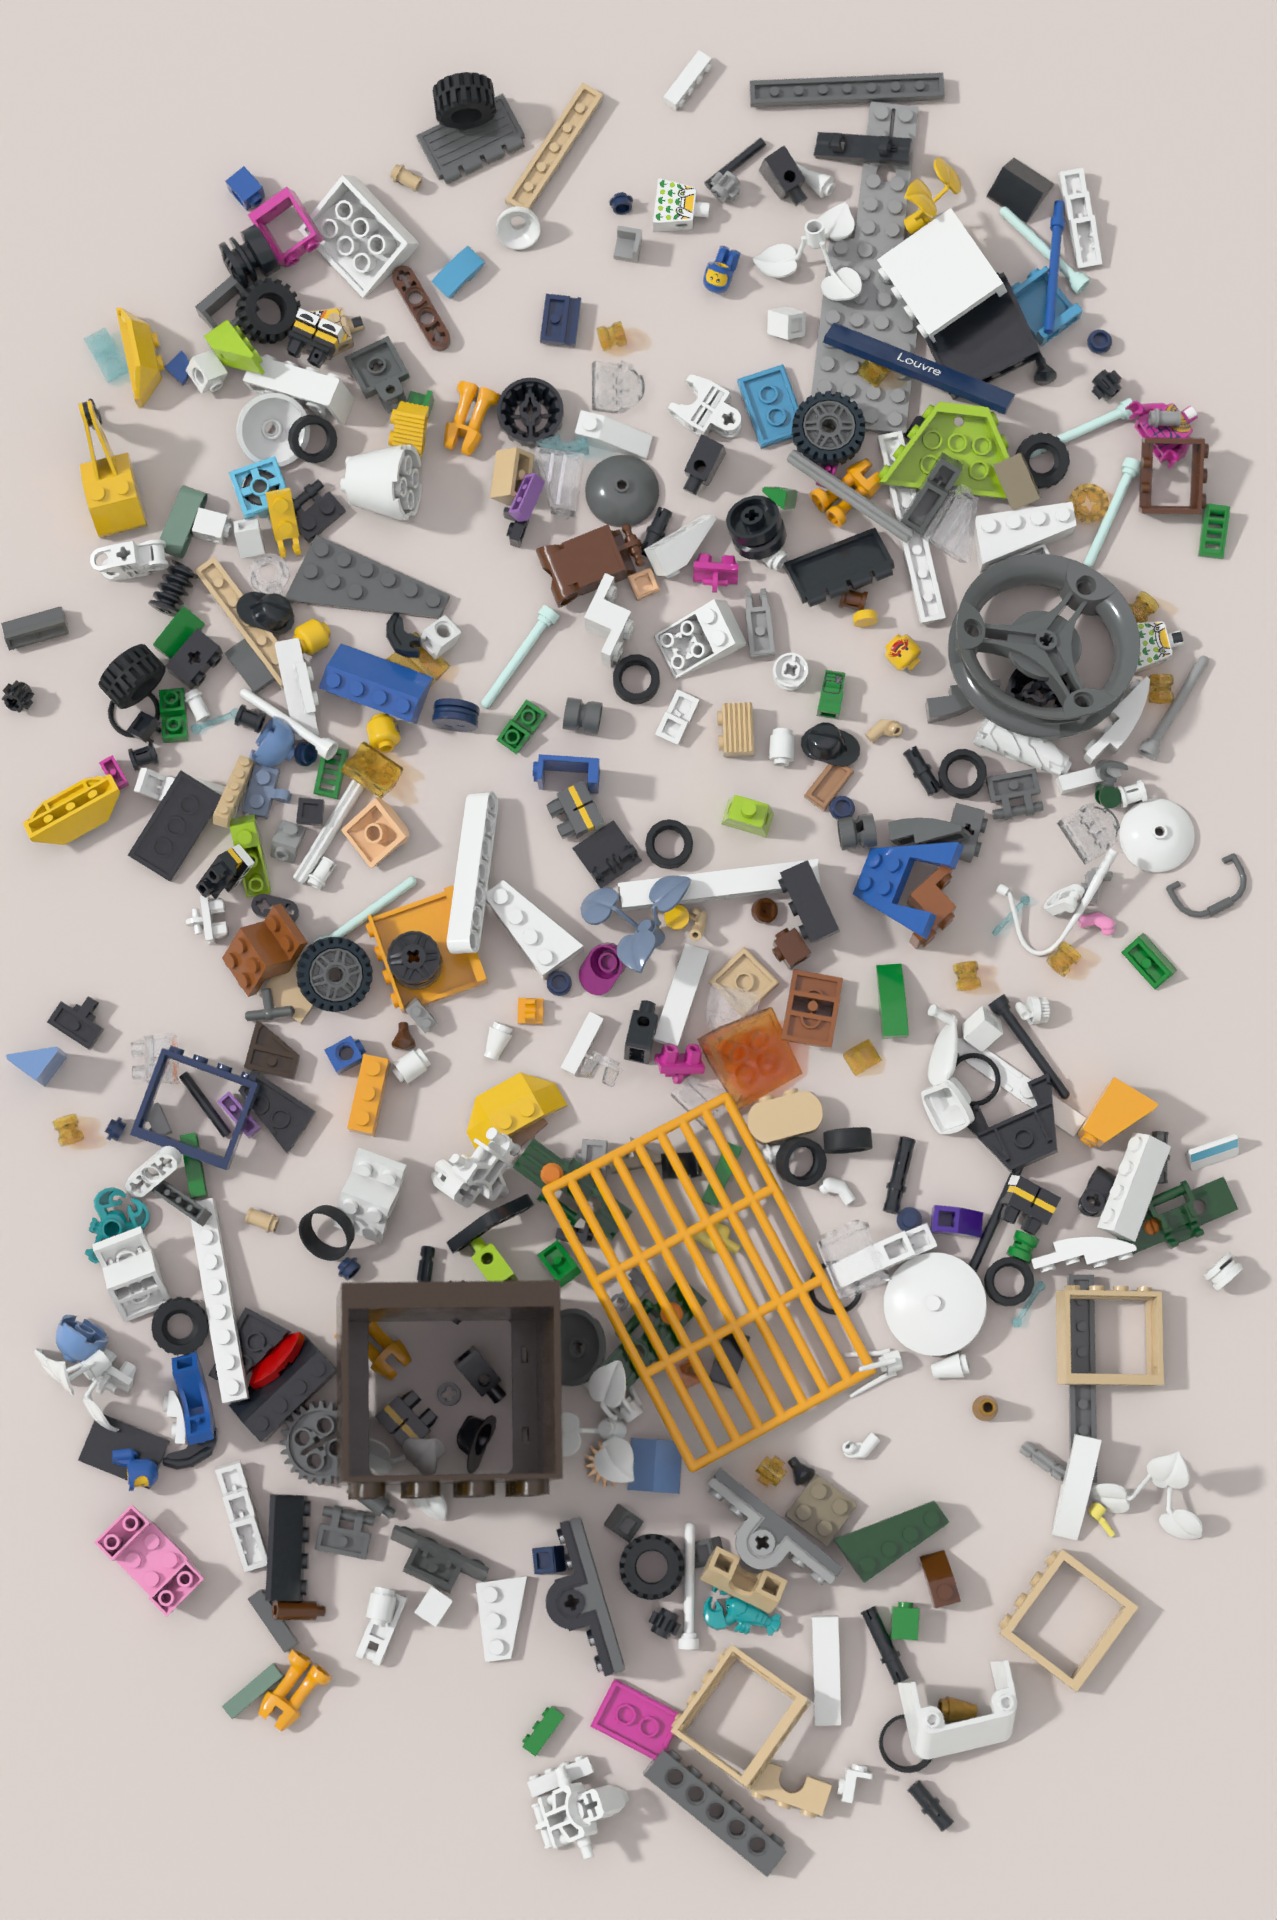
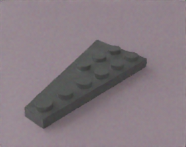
M318 535L315 536L285 596L290 603L332 606V608L367 612L379 611L386 614H406L413 617L432 619L441 618L450 599L449 594Z

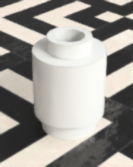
M787 728L773 729V735H770L769 760L774 762L775 766H789V762L794 761L795 736H793V730Z
M419 1048L416 1051L411 1050L393 1063L395 1068L392 1072L400 1083L405 1081L408 1084L426 1072V1068L431 1063Z
M381 1587L374 1588V1593L370 1594L366 1618L371 1619L370 1624L385 1627L386 1622H392L396 1603L394 1590Z

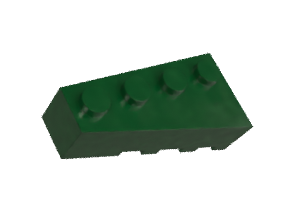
M930 1501L833 1540L862 1582L865 1583L947 1525L949 1521L937 1503Z

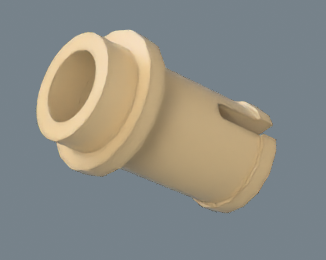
M396 164L390 174L393 182H400L415 192L423 181L421 176L419 177L408 171L403 164L401 166Z
M250 1207L245 1223L263 1228L266 1233L270 1231L274 1233L279 1224V1218L274 1213L269 1215Z

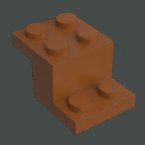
M940 866L909 895L907 904L910 908L931 912L936 916L928 939L922 938L915 932L912 933L909 943L915 949L920 945L926 947L935 938L936 930L940 928L943 931L951 924L955 917L953 913L956 906L942 892L951 882L953 869Z
M280 903L271 908L264 921L241 927L222 959L238 981L239 986L250 997L257 994L266 979L288 973L308 942Z
M793 969L781 1036L782 1041L826 1049L832 1048L843 978Z

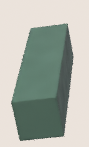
M275 1663L271 1664L222 1706L231 1719L235 1718L285 1675Z

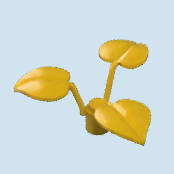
M937 157L934 160V169L939 179L945 184L944 189L932 199V194L922 180L916 179L910 183L904 198L920 208L904 219L905 227L911 235L934 220L933 217L937 214L935 203L949 189L955 195L961 191V181L958 174L941 157Z

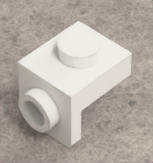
M141 768L134 792L155 801H162L175 778L166 777L148 768Z
M853 1764L852 1769L846 1768L844 1779L839 1778L837 1794L841 1795V1801L852 1803L857 1777L872 1780L873 1773L867 1772L868 1767Z

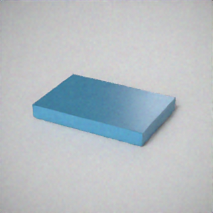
M782 364L737 379V384L760 449L792 439V422L799 406L784 365Z

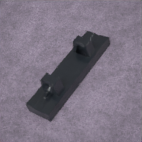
M818 132L814 156L816 159L910 165L914 142L912 138ZM841 142H845L844 150H842Z

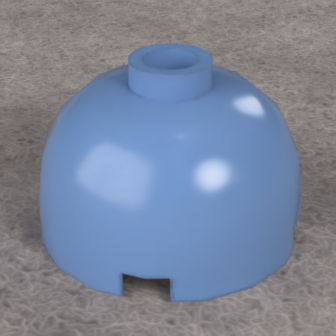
M274 715L273 721L269 720L255 742L259 746L257 751L252 749L249 758L266 767L280 765L284 760L289 761L295 751V747H293L295 736L291 727Z
M65 1315L62 1317L56 1330V1344L63 1353L64 1359L71 1363L82 1362L99 1349L101 1351L105 1349L109 1338L105 1339L107 1334L104 1330L89 1320L84 1319L81 1323L75 1321L77 1316Z

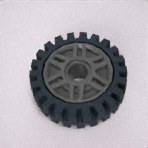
M825 391V394L818 392L814 397L812 395L807 397L806 401L799 405L792 422L793 443L796 445L797 451L814 463H820L821 467H827L830 464L831 467L837 466L838 463L841 465L845 464L848 459L854 458L863 443L866 428L861 408L858 409V404L855 401L851 402L850 397L847 395L842 397L840 392L831 394V391ZM824 426H831L835 431L828 433L822 428Z
M343 937L319 939L307 947L298 961L296 971L297 984L302 995L315 1007L330 1012L346 1011L358 1005L366 997V993L369 992L370 984L373 980L371 961L366 952L349 939ZM337 967L340 970V977L336 981H331L328 976L329 971Z

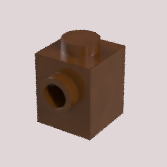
M785 928L775 935L776 940L773 942L775 948L772 949V952L779 962L784 961L789 970L811 956V951L796 928L790 931L788 928Z

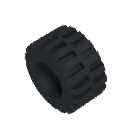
M475 72L456 73L444 77V79L439 80L433 86L436 120L443 126L455 129L478 127L492 120L497 112L493 83L486 75Z
M266 278L264 281L261 279L257 280L240 295V299L236 304L238 309L235 311V317H239L237 321L238 326L244 328L242 332L245 336L247 334L251 336L250 340L254 342L260 340L259 344H266L267 342L274 344L285 339L296 322L298 308L301 306L300 301L295 299L298 296L296 292L291 293L289 290L291 286L288 284L282 285V281L279 279L272 281V278ZM259 299H270L278 305L281 317L277 324H267L258 317L255 307Z
M139 644L127 649L115 658L103 672L98 685L118 708L126 709L142 701L157 687L165 674L166 666L145 644Z
M659 1534L641 1535L633 1539L623 1550L619 1564L621 1580L627 1589L639 1598L647 1600L662 1599L673 1593L681 1583L684 1574L682 1553L678 1546L665 1536ZM647 1551L659 1552L667 1561V1572L657 1582H646L637 1573V1560Z

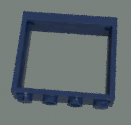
M170 1045L169 1049L162 1048L130 1135L162 1147H174L183 1155L224 1170H229L261 1083L255 1081L256 1076L242 1072L241 1076L231 1073L233 1068L218 1063L217 1067L207 1064L209 1059L196 1054H194L193 1058L183 1055L185 1050ZM170 1059L250 1088L224 1157L144 1128Z

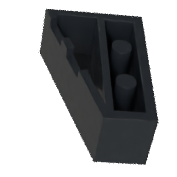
M806 860L780 872L782 878L778 880L784 894L789 892L792 902L788 904L793 916L799 915L802 921V925L798 927L804 940L809 938L810 942L814 944L839 933V927L809 861Z

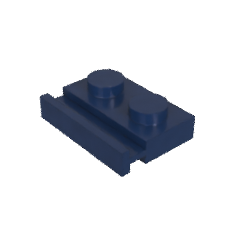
M546 293L540 343L576 346L581 297L571 298L570 296Z

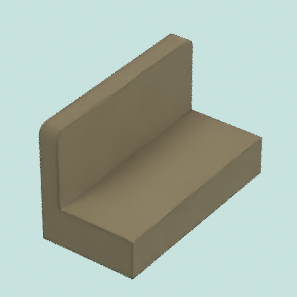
M1022 452L993 466L1012 510L1019 509L1042 498Z

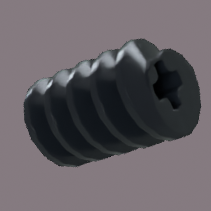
M171 560L175 566L169 565L167 568L170 574L162 576L165 583L157 585L161 592L155 591L153 593V597L156 600L148 602L151 607L168 616L171 613H178L179 610L175 607V604L184 605V602L179 597L180 595H189L185 591V587L193 588L189 578H198L193 570L175 560Z

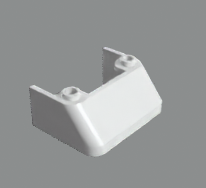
M1008 1660L990 1661L996 1692L991 1697L993 1714L945 1725L943 1714L938 1708L933 1706L920 1707L915 1682L898 1683L911 1748L916 1757L920 1759H933L1004 1742L1011 1737L1017 1709V1697Z

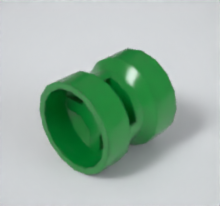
M1016 1230L1013 1236L1014 1243L1012 1246H1009L1006 1254L1030 1264L1033 1257L1031 1254L1032 1250L1037 1247L1039 1239Z

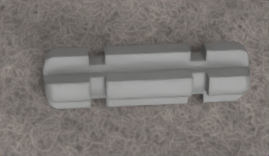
M1026 1441L1020 1448V1453L1027 1458L1030 1457L1032 1462L1046 1472H1051V1476L1057 1480H1061L1065 1475L1066 1468L1061 1464L1057 1465L1053 1458L1042 1450L1035 1449V1445Z

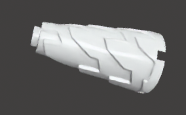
M987 718L983 721L973 741L974 745L987 751L1000 754L1040 770L1042 769L1056 776L1066 774L1072 764L1069 761L1070 756L1057 748L1049 739L1028 737L1011 732L996 725Z

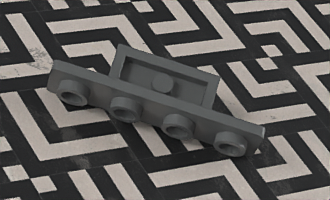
M395 1525L392 1530L391 1540L412 1549L403 1572L448 1593L451 1592L460 1572L481 1582L485 1581L489 1568L480 1560L469 1559L461 1555L456 1549L443 1547L430 1537L424 1538L415 1534L409 1527Z

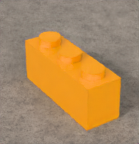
M363 1054L347 1126L350 1132L375 1137L391 1065L389 1059Z

